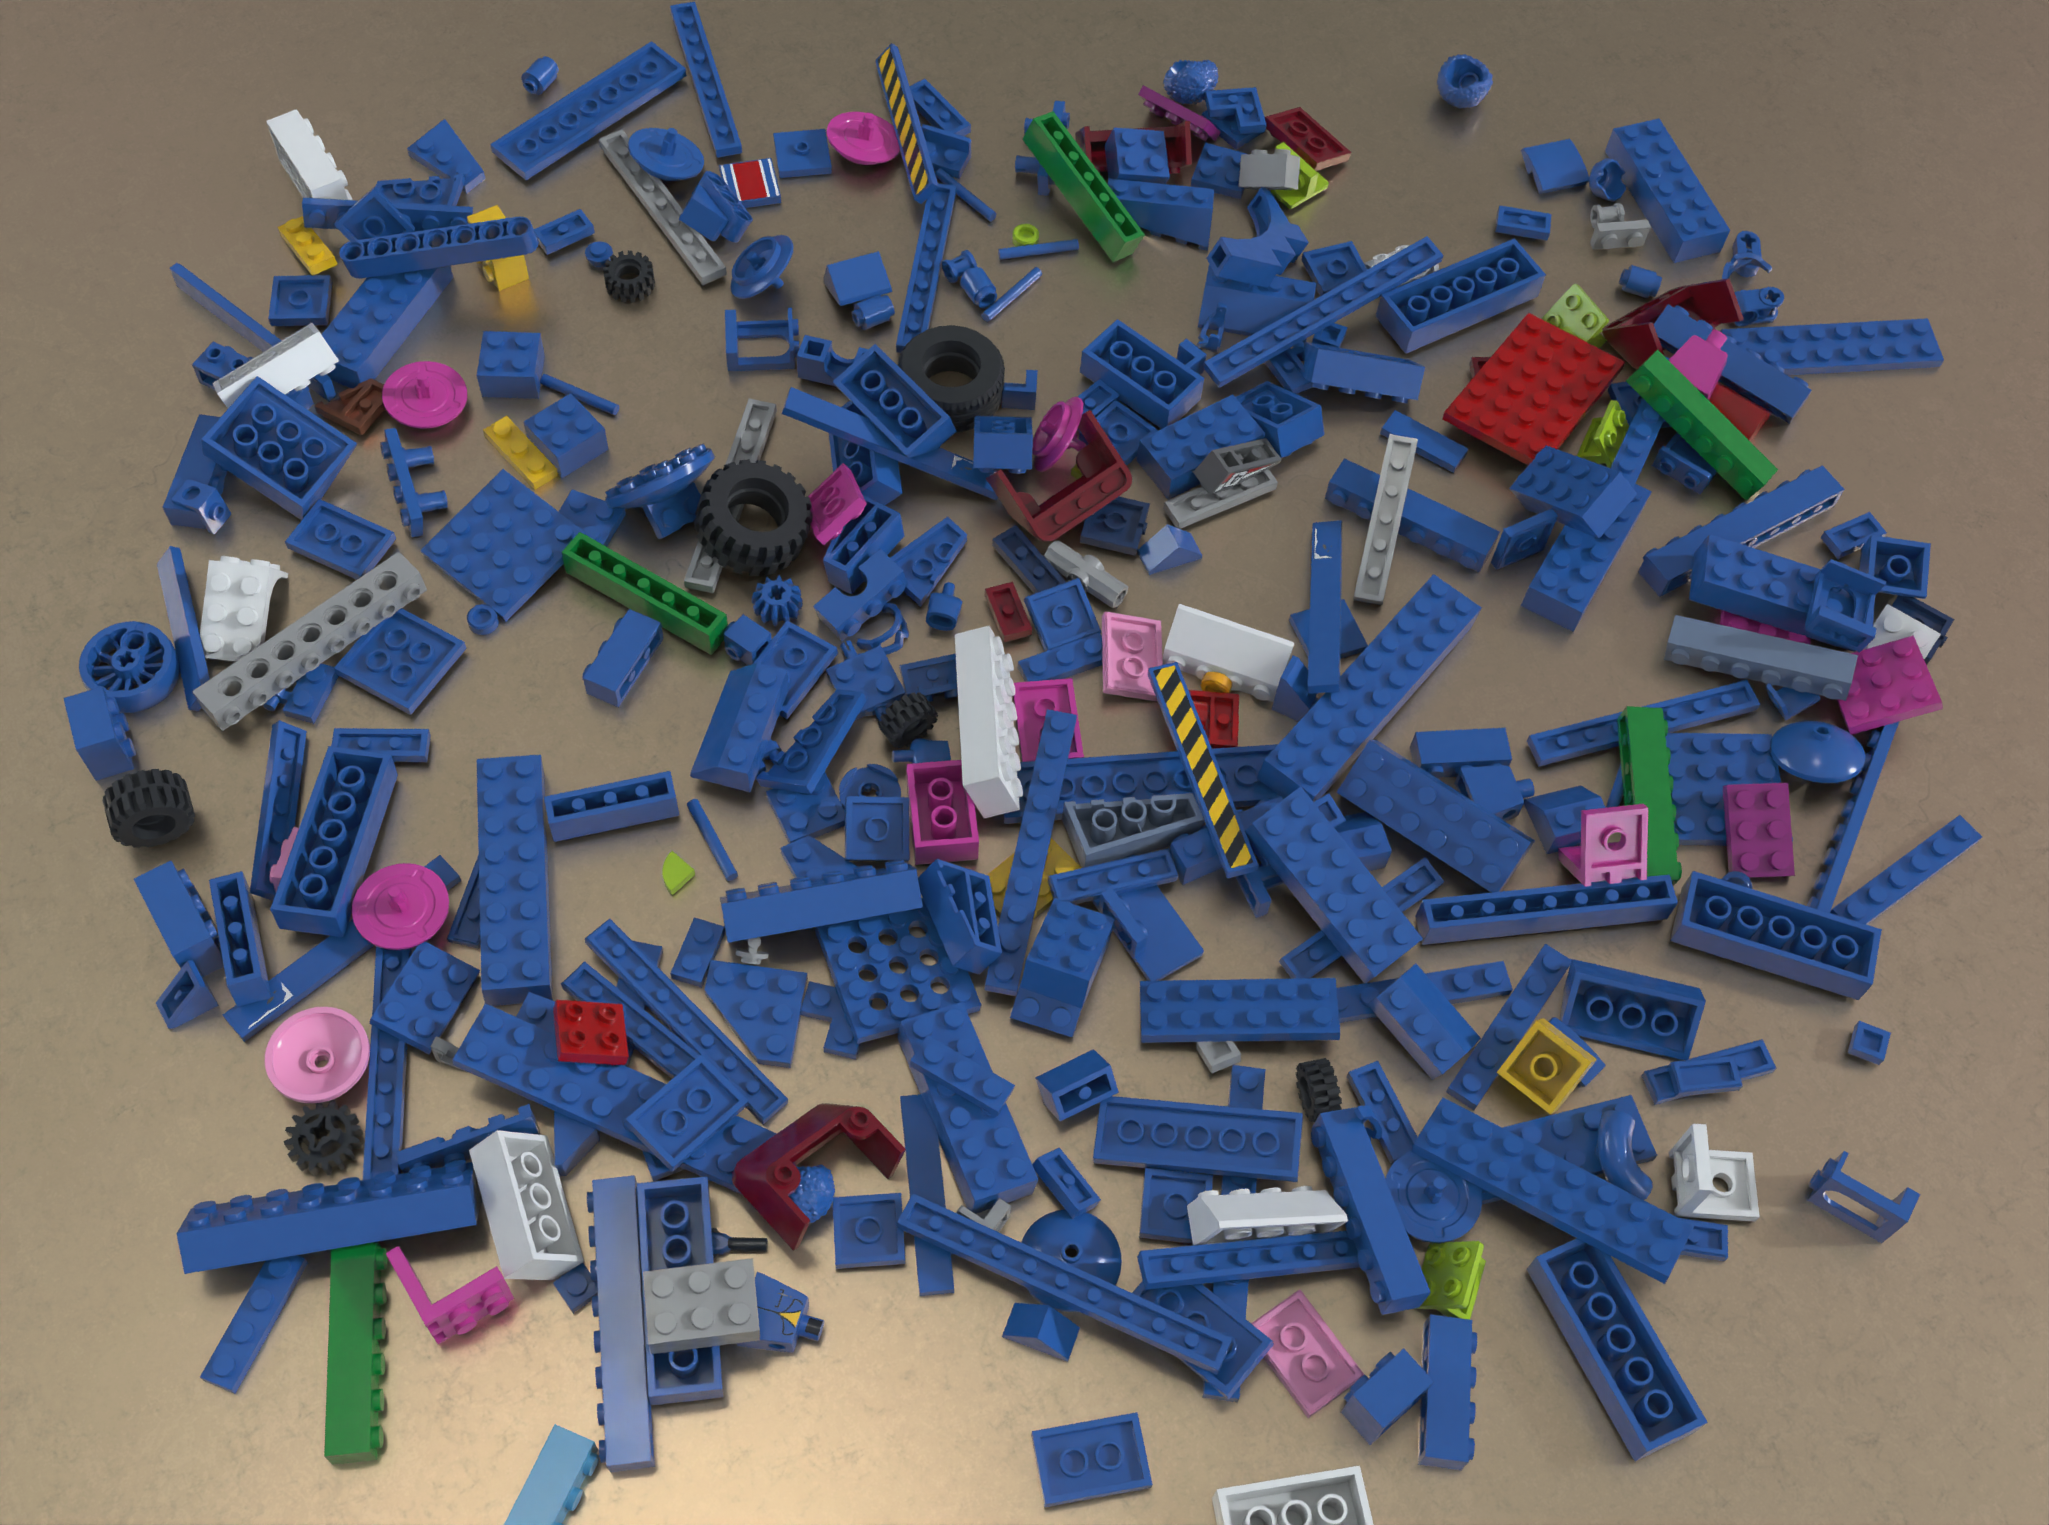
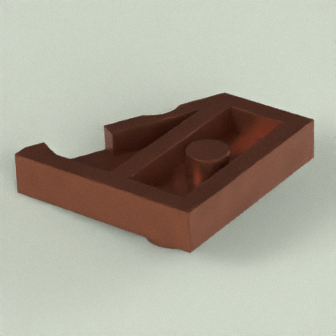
M370 378L359 383L355 388H348L338 393L339 398L324 405L322 401L318 402L315 405L316 412L362 436L385 410L382 399L384 384Z

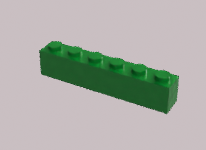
M1054 111L1033 118L1022 140L1112 262L1132 255L1145 236L1143 231Z
M1659 350L1655 351L1626 380L1745 500H1748L1764 487L1778 469Z
M579 532L561 552L566 573L629 609L661 622L663 628L710 655L724 641V631L728 626L727 614L587 535Z
M1626 706L1617 718L1624 805L1644 804L1648 807L1647 877L1670 874L1674 886L1681 878L1682 866L1680 862H1677L1676 852L1679 847V836L1674 831L1676 806L1672 804L1671 800L1674 783L1673 777L1669 775L1668 765L1671 759L1670 748L1666 747L1665 738L1668 732V722L1663 717V708Z
M379 1242L331 1249L324 1457L332 1465L377 1460V1448H382L383 1428L381 1425H378V1412L384 1409L383 1389H379V1375H384L385 1358L384 1354L380 1353V1340L385 1339L386 1324L384 1317L380 1318L381 1304H386L387 1298L386 1285L384 1282L381 1283V1270H386L387 1251L381 1247Z

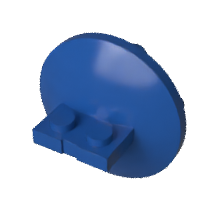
M704 443L692 449L687 448L675 454V458L669 461L665 460L656 465H649L639 471L640 474L620 480L616 483L617 486L605 491L607 495L605 501L609 508L615 509L642 507L657 538H664L681 529V526L695 521V512L701 495L694 482L709 467L715 455L711 448L705 447Z

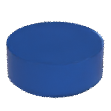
M487 604L476 605L467 614L469 628L475 634L487 635L498 627L499 619L497 612Z

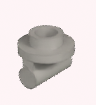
M760 937L747 939L748 949H736L735 955L741 956V962L761 964V959H768L769 953L757 951L761 944Z

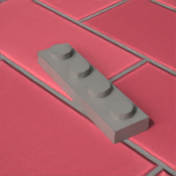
M1267 469L1225 491L1208 494L1203 487L1197 488L1164 502L1163 509L1175 527L1181 529L1273 491L1277 488L1278 482L1270 470Z

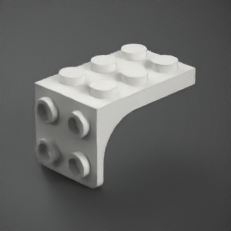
M221 556L220 561L209 560L200 630L206 659L236 662L265 642L269 603L273 587L278 579L288 578V573L280 571V565L251 559V562L241 561L239 558Z

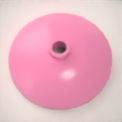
M333 1007L309 1008L292 1015L274 1031L266 1047L265 1069L273 1086L285 1097L301 1103L326 1102L346 1093L362 1077L370 1056L369 1039L361 1023L348 1012ZM321 1061H328L326 1066L317 1067Z

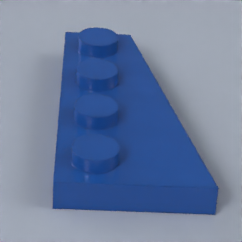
M837 689L812 716L814 722L809 727L800 729L793 737L795 743L786 752L780 751L773 759L775 765L768 772L762 771L758 775L756 780L761 787L812 794L867 700L864 694L857 691Z
M530 1104L519 1107V1114L505 1119L503 1114L488 1118L489 1124L480 1129L471 1128L470 1126L458 1129L450 1140L445 1141L444 1138L436 1137L396 1152L398 1164L403 1173H409L412 1168L418 1166H430L431 1169L439 1168L454 1160L466 1161L471 1159L469 1150L497 1130L540 1135V1130Z

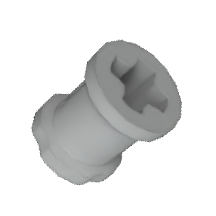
M1620 203L1607 207L1593 205L1591 209L1592 227L1595 229L1597 223L1623 222L1625 215L1623 205Z

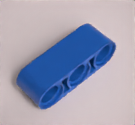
M706 171L697 186L702 185L729 220L720 234L729 241L738 243L753 221V218L726 182L714 172Z

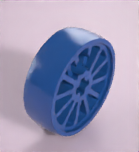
M122 622L101 630L85 645L79 660L80 677L87 691L103 687L109 698L114 696L120 713H135L156 706L173 691L180 675L179 658L170 639L157 627L143 622ZM156 647L161 648V649H159V650H157V651L154 652V650H155ZM112 650H117L113 656L108 655ZM100 662H105L111 666H99ZM96 677H103V678H101V679L95 681V678H96Z

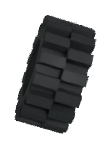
M628 250V255H624L623 251L618 252L619 257H616L614 254L610 256L611 261L607 260L605 267H603L605 285L609 295H613L615 300H618L620 297L621 302L626 303L627 299L634 303L635 298L638 297L641 301L644 300V294L647 296L651 294V290H654L655 279L652 262L649 261L646 255L642 257L640 252L633 255V251ZM626 274L639 275L638 277L630 280L620 278L621 276Z
M914 692L910 693L909 697L907 695L901 697L900 702L897 700L893 702L894 706L892 708L888 707L885 710L887 714L881 715V721L878 722V725L893 747L903 748L904 745L906 747L910 746L911 742L920 736L925 737L928 734L926 731L932 730L933 724L937 722L938 719L936 717H938V713L920 692L915 694Z
M1326 1058L1299 1063L1296 1067V1078L1298 1080L1296 1085L1300 1092L1298 1093L1299 1099L1302 1100L1301 1106L1303 1110L1305 1109V1115L1309 1118V1121L1314 1123L1320 1113L1342 1110L1340 1106L1342 1098L1339 1096L1341 1091L1340 1087L1337 1086L1338 1079L1337 1076H1334V1068L1330 1066V1061Z

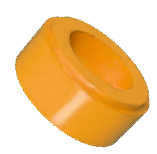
M1207 672L1204 674L1200 686L1203 691L1230 693L1232 681L1221 673Z

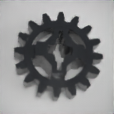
M334 1100L330 1101L328 1107H324L322 1102L316 1103V1109L314 1110L304 1106L303 1111L305 1115L302 1117L293 1115L292 1119L296 1123L295 1127H286L285 1129L288 1136L291 1137L284 1141L286 1148L291 1150L287 1155L292 1162L297 1161L296 1165L301 1171L309 1167V1171L314 1176L318 1174L320 1168H323L327 1176L331 1175L332 1167L335 1165L341 1170L345 1169L343 1160L347 1158L354 1161L356 1157L352 1153V1149L362 1147L360 1140L356 1138L363 1135V1130L360 1125H357L360 1122L355 1113L350 1114L351 1111L345 1104L338 1110V1105ZM338 1121L345 1125L346 1133L339 1129ZM302 1143L309 1147V1155L303 1151Z

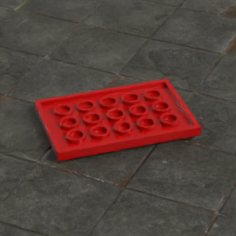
M1528 313L1444 411L1442 420L1529 466L1546 445L1555 449L1560 448L1622 371L1625 361Z

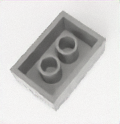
M753 1258L643 1272L648 1342L651 1354L760 1340Z

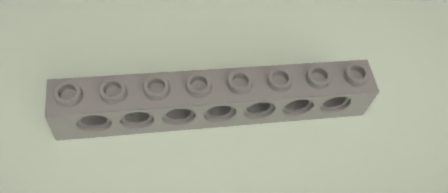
M397 552L192 691L201 708L222 731L236 724L241 718L257 707L264 705L277 693L290 687L307 672L316 669L322 662L342 651L351 642L367 634L383 620L393 616L396 611L419 598L421 594L427 591L420 572L400 552Z

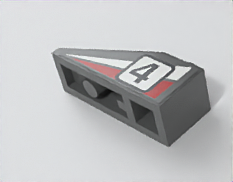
M1264 438L1212 450L1193 473L1208 494L1228 490L1279 464L1282 459L1269 441Z

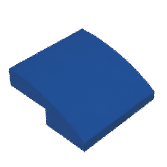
M1570 139L1522 148L1521 150L1527 173L1533 174L1539 194L1582 186L1589 182V175L1582 157Z

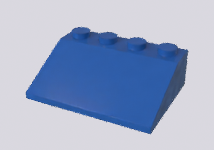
M258 376L201 439L203 455L300 520L306 516L318 499H322L357 446L355 441Z

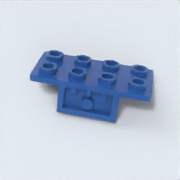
M1157 885L1118 895L1111 887L1101 893L1100 899L1092 900L1100 913L1115 918L1113 932L1148 981H1159L1201 957L1204 953L1201 945Z

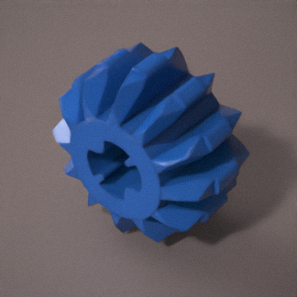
M780 575L774 581L766 577L765 584L757 583L756 592H753L752 595L753 610L756 616H761L763 624L771 620L775 627L780 621L785 623L787 620L790 622L789 618L797 619L799 610L803 606L799 586H794L791 578L783 582Z

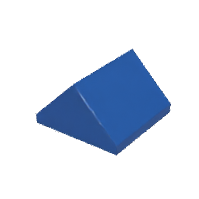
M879 251L826 266L823 277L824 285L840 306L892 292Z

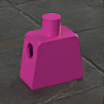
M1715 329L1712 330L1706 340L1693 335L1669 359L1708 400L1713 393L1728 358V354L1721 350L1727 337Z

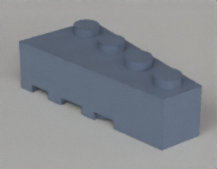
M1193 793L1152 796V799L1135 800V797L1123 798L1122 801L1104 802V799L1091 800L1090 803L1076 804L1075 801L1064 802L1062 822L1082 868L1169 847L1176 837L1185 833L1193 834L1199 831L1204 824V818Z

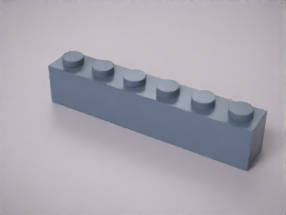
M1675 615L1664 660L1680 665L1685 664L1703 668L1706 671L1725 673L1737 678H1747L1764 682L1765 684L1770 683L1771 685L1787 687L1798 692L1822 695L1829 699L1846 701L1852 684L1858 655Z

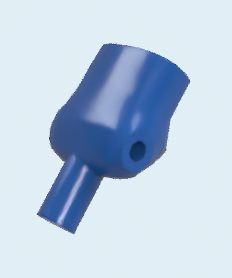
M951 582L944 584L942 593L933 592L930 595L926 623L932 628L950 631L956 627L963 601L953 596L955 585Z
M917 738L912 741L910 750L892 751L893 762H912L913 764L951 760L948 741Z

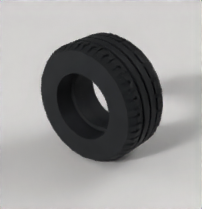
M938 326L927 329L912 338L900 353L898 366L950 416L957 431L956 433L974 429L975 416H993L1001 405L1005 376L1004 360L999 349L981 333L962 326ZM954 371L969 376L972 381L959 387H945L932 382L929 378L937 373Z

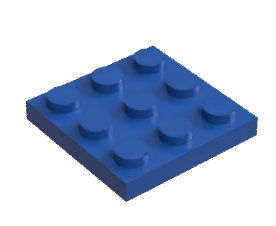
M401 608L393 616L386 618L367 634L362 635L337 663L334 670L340 677L411 715L467 648L464 641Z

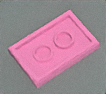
M1104 612L1102 615L1103 693L1157 701L1147 673L1148 668L1163 665L1160 620Z
M1300 1289L1251 1323L1273 1341L1274 1345L1264 1356V1359L1307 1418H1310L1350 1389L1364 1375Z

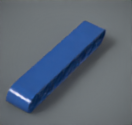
M512 217L350 241L340 248L339 254L350 275L356 279L527 255L537 249L539 241L528 218Z

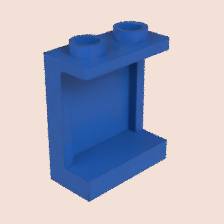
M1676 432L1666 446L1661 447L1652 464L1654 468L1660 470L1663 474L1670 476L1700 495L1718 473L1678 432Z

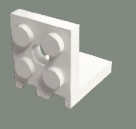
M1692 1124L1669 1151V1158L1674 1159L1675 1174L1671 1177L1672 1190L1677 1191L1678 1206L1674 1209L1675 1216L1755 1222L1760 1216L1753 1153L1709 1150L1707 1125ZM1718 1177L1725 1180L1728 1185V1192L1718 1191L1713 1185V1178Z

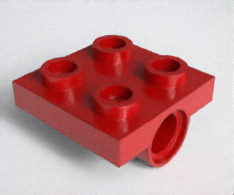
M1189 690L1211 748L1238 747L1239 694Z
M556 999L553 1014L558 1061L626 1065L629 1055L622 1004Z

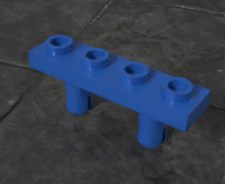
M1055 101L1053 111L1065 128L1068 129L1070 113L1065 111V101ZM1025 119L1024 135L1033 119ZM1017 155L1015 172L1038 174V195L1049 196L1051 185H1055V183L1036 157Z
M384 429L385 441L380 442L383 459H388L390 463L387 464L389 481H395L396 484L393 487L396 504H402L403 509H400L403 527L408 526L411 538L423 536L422 512L448 509L447 496L444 490L418 494V492H415L408 468L434 464L432 447L427 446L405 450L401 446L397 429Z

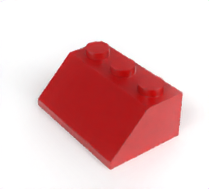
M1717 382L1709 399L1750 442L1772 414V412Z

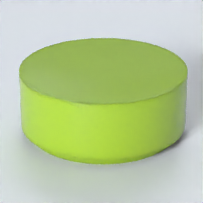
M1020 224L1013 230L1012 242L1015 247L1038 244L1039 231L1031 224Z

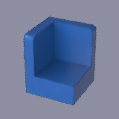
M1186 338L1179 344L1177 360L1201 375L1204 372L1203 366L1207 354Z
M1026 370L1025 384L1004 383L1002 408L1035 410L1038 370Z

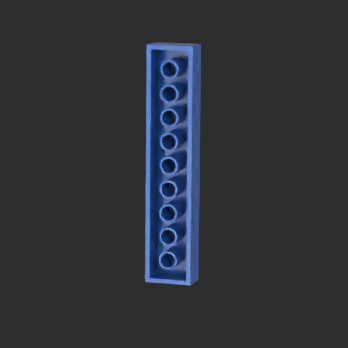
M1433 574L1340 676V692H1326L1264 759L1256 779L1279 796L1281 795L1283 799L1300 786L1313 802L1323 797L1361 754L1368 741L1376 737L1472 628L1482 607Z

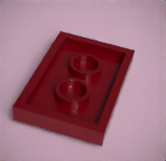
M1301 107L1265 116L1266 129L1270 132L1271 136L1278 139L1281 143L1284 142L1315 171L1349 160L1352 152Z

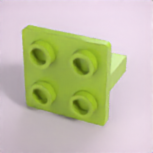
M1284 142L1275 147V149L1291 150L1290 155L1300 157ZM1300 157L1298 190L1270 191L1287 208L1293 209L1327 189L1329 182Z
M1573 284L1541 318L1597 348H1600L1607 341L1601 332L1609 322V319L1577 284Z
M1617 400L1610 401L1603 417L1593 418L1577 453L1578 457L1597 464L1606 463L1607 467L1611 468L1630 427L1626 420L1625 412L1621 410Z
M1479 1241L1430 1243L1425 1254L1422 1272L1431 1293L1423 1304L1416 1309H1437L1447 1317L1470 1320L1486 1260L1481 1257L1484 1244Z

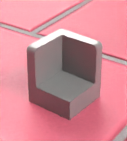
M999 1198L992 1208L975 1214L967 1209V1207L961 1205L957 1210V1214L1000 1232L1010 1218L1011 1205Z

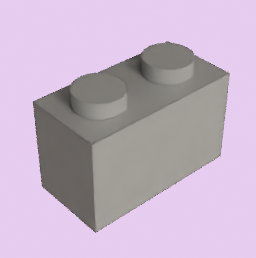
M1255 149L1252 150L1251 154H1241L1239 187L1250 190H1259L1261 187L1269 190H1298L1300 157L1290 155L1291 150L1275 149L1274 154H1267V150Z

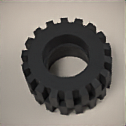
M141 770L134 774L125 775L106 789L102 799L111 836H113L116 842H121V845L124 846L132 845L133 848H148L166 844L171 840H176L181 834L186 833L195 821V813L186 781L182 779L181 775L172 773L170 770Z

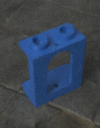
M788 308V320L737 322L736 310H725L728 372L795 369V358H797L799 351V340L794 341V336H799L798 319H793L792 308ZM777 337L789 343L788 351L780 356L739 358L738 339Z
M1830 559L1816 574L1804 630L1861 652L1875 638L1877 628L1870 626L1875 595L1885 586L1886 581ZM1832 588L1844 589L1852 596L1854 600L1852 618L1826 607L1828 594Z
M1843 1151L1835 1160L1829 1158L1822 1170L1818 1169L1811 1178L1808 1187L1813 1190L1807 1201L1880 1243L1885 1242L1909 1221L1920 1197L1919 1193L1907 1187L1896 1198L1890 1200L1841 1172L1849 1153ZM1825 1191L1839 1192L1877 1213L1879 1217L1876 1223L1869 1222L1831 1200Z

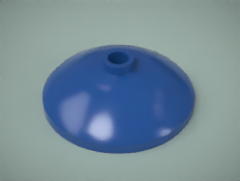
M1799 721L1791 723L1777 730L1772 736L1770 743L1771 756L1782 769L1796 777L1813 782L1836 783L1849 780L1861 772L1865 763V751L1858 740L1846 730L1825 722Z
M1065 1209L1048 1213L1035 1221L1022 1239L1021 1243L1115 1286L1118 1282L1122 1265L1118 1241L1111 1229L1092 1214L1085 1212L1072 1219ZM1072 1248L1077 1251L1078 1255L1070 1258L1065 1254V1251ZM1026 1287L1028 1292L1043 1305H1050L1055 1310L1061 1312H1079Z

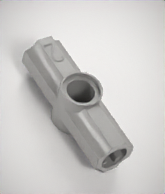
M1059 540L1057 542L1053 541L1044 554V557L1054 569L1066 577L1067 582L1080 578L1085 593L1088 591L1111 608H1117L1128 593V586L1107 573L1103 564L1092 555H1085L1083 557Z

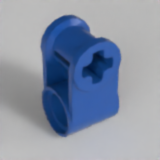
M1775 287L1735 292L1744 319L1734 323L1736 326L1744 327L1752 324L1773 322L1778 315L1777 308L1784 301L1783 292Z

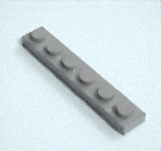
M1389 434L1353 600L1383 605L1418 439Z

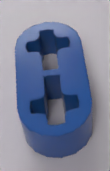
M1750 231L1740 232L1733 243V256L1738 253L1751 252L1762 257L1759 237ZM1747 265L1735 271L1740 276L1748 278L1755 276L1760 267Z

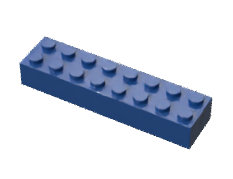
M541 755L477 759L481 988L485 1003L491 1006L523 1004L529 992L553 1000L546 807L544 801L545 779Z
M454 1160L446 1163L445 1167L431 1169L430 1166H418L412 1168L409 1173L395 1175V1172L388 1171L379 1173L373 1179L367 1180L351 1177L339 1181L336 1185L324 1186L322 1183H314L303 1187L300 1191L288 1192L287 1189H278L267 1193L263 1197L252 1198L251 1195H241L232 1198L227 1203L216 1204L215 1201L201 1202L190 1209L176 1234L184 1274L477 1225L482 1198L473 1163H466L465 1160Z

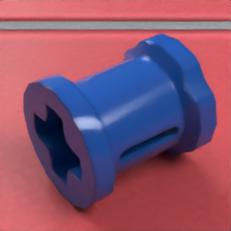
M964 250L960 256L952 260L942 261L941 266L947 280L950 283H955L967 269L975 268L977 264L971 252Z

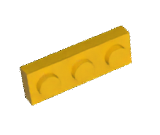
M302 216L297 219H290L285 224L277 227L280 236L312 276L338 265L333 253L312 228H304Z
M507 415L483 429L485 438L534 490L558 476L557 468Z

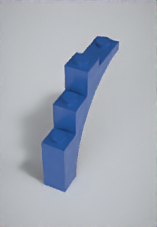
M1261 187L1247 207L1254 221L1257 237L1251 239L1220 237L1206 259L1217 277L1267 288L1277 274L1281 275L1290 262L1295 263L1309 242L1300 227L1288 221L1271 191Z

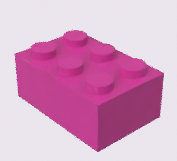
M962 760L906 764V783L915 865L932 864L936 859L945 862L978 860L979 837L975 805L963 787Z

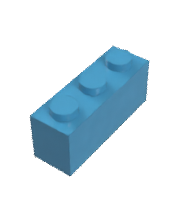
M554 1424L504 1525H564L562 1523L568 1511H574L581 1499L583 1490L580 1489V1486L585 1476H591L598 1464L600 1457L597 1454L598 1448L595 1442Z

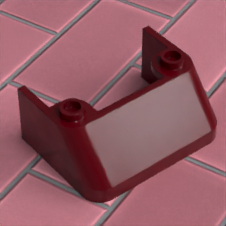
M1184 121L1170 127L1134 128L1164 131L1170 175L1180 174L1181 168L1192 165L1190 121ZM1085 126L1075 133L1076 142L1102 176V173H1108L1104 145L1112 130L1090 131V126Z
M1730 278L1671 289L1606 325L1602 329V333L1607 340L1606 342L1633 368H1639L1655 351L1659 350L1664 355L1663 350L1665 349L1660 344L1654 323L1668 304L1672 307L1680 306L1688 311L1689 317L1697 322L1703 320L1713 327L1712 330L1720 324L1739 322L1744 318Z
M1091 410L1082 414L1078 426L1089 443L1076 456L1077 467L1083 476L1039 506L1030 494L1026 492L1016 493L1002 470L986 478L1009 515L1041 542H1050L1057 539L1126 492L1132 484L1131 472Z
M819 1104L737 1162L732 1174L733 1184L793 1251L799 1247L811 1221L789 1197V1195L796 1191L801 1180L800 1172L796 1167L797 1164L841 1132H844L887 1179L894 1175L906 1149L868 1109L850 1105Z

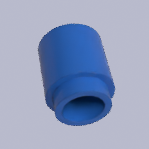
M549 57L538 58L521 76L524 88L531 94L541 95L556 80L559 68L555 61Z
M1631 265L1629 269L1624 268L1619 284L1622 285V291L1644 298L1649 296L1655 297L1660 288L1662 277L1658 276L1654 271Z
M980 267L969 268L963 273L960 285L973 304L980 308L991 306L997 299L996 287L984 270Z
M876 295L854 304V311H852L854 323L857 327L861 326L864 330L887 322L891 316L895 315L894 306L887 295Z

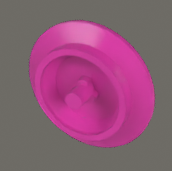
M842 113L831 119L827 126L826 134L831 146L843 157L854 163L862 165L884 163L895 158L900 152L894 126L872 113Z
M421 361L407 364L393 372L384 384L382 399L386 411L399 423L413 428H435L449 423L462 412L467 402V387L460 374L451 367L437 362Z
M1075 396L1066 402L1059 401L1043 417L1033 437L1032 454L1035 455L1034 466L1036 470L1044 472L1051 468L1066 449L1073 448L1079 452L1085 447L1086 444L1077 439L1078 435L1075 434L1083 413V401L1081 398Z
M411 863L394 864L376 871L361 884L353 900L352 917L358 932L371 944L389 950L408 949L427 941L441 928L449 910V895L441 878L430 869Z

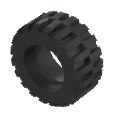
M750 459L740 460L738 465L735 462L724 465L723 470L717 469L711 475V478L707 480L695 512V530L698 532L697 538L702 546L706 545L705 552L711 558L716 557L718 564L726 568V566L734 569L733 572L742 574L743 571L749 572V576H759L760 572L770 575L776 573L777 568L779 570L785 569L790 565L791 561H795L810 531L813 514L810 511L812 505L808 496L804 497L806 490L802 484H796V478L789 472L787 474L782 472V467L775 464L773 467L766 465V461L757 460L756 463H751ZM739 504L758 506L774 518L778 528L767 532L753 531L745 528L733 518L729 508Z

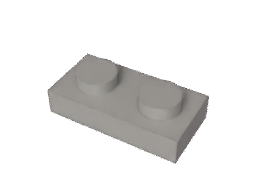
M1648 220L1597 223L1590 243L1593 250L1644 246L1651 227Z

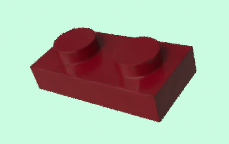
M1013 581L986 588L985 598L1003 643L1031 636L1032 627Z

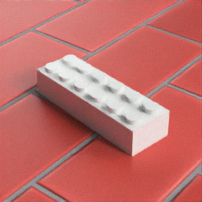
M990 626L955 634L963 787L983 818L1020 810L1019 797L1023 796L1021 782L1017 778V771L1021 770L1019 756L1015 751V746L1019 745V737L1013 721L1017 720V712L1012 702V696L1015 695V686L1012 678H1010V672L1014 670L1012 658L1009 653L1005 654L1000 636L995 637Z

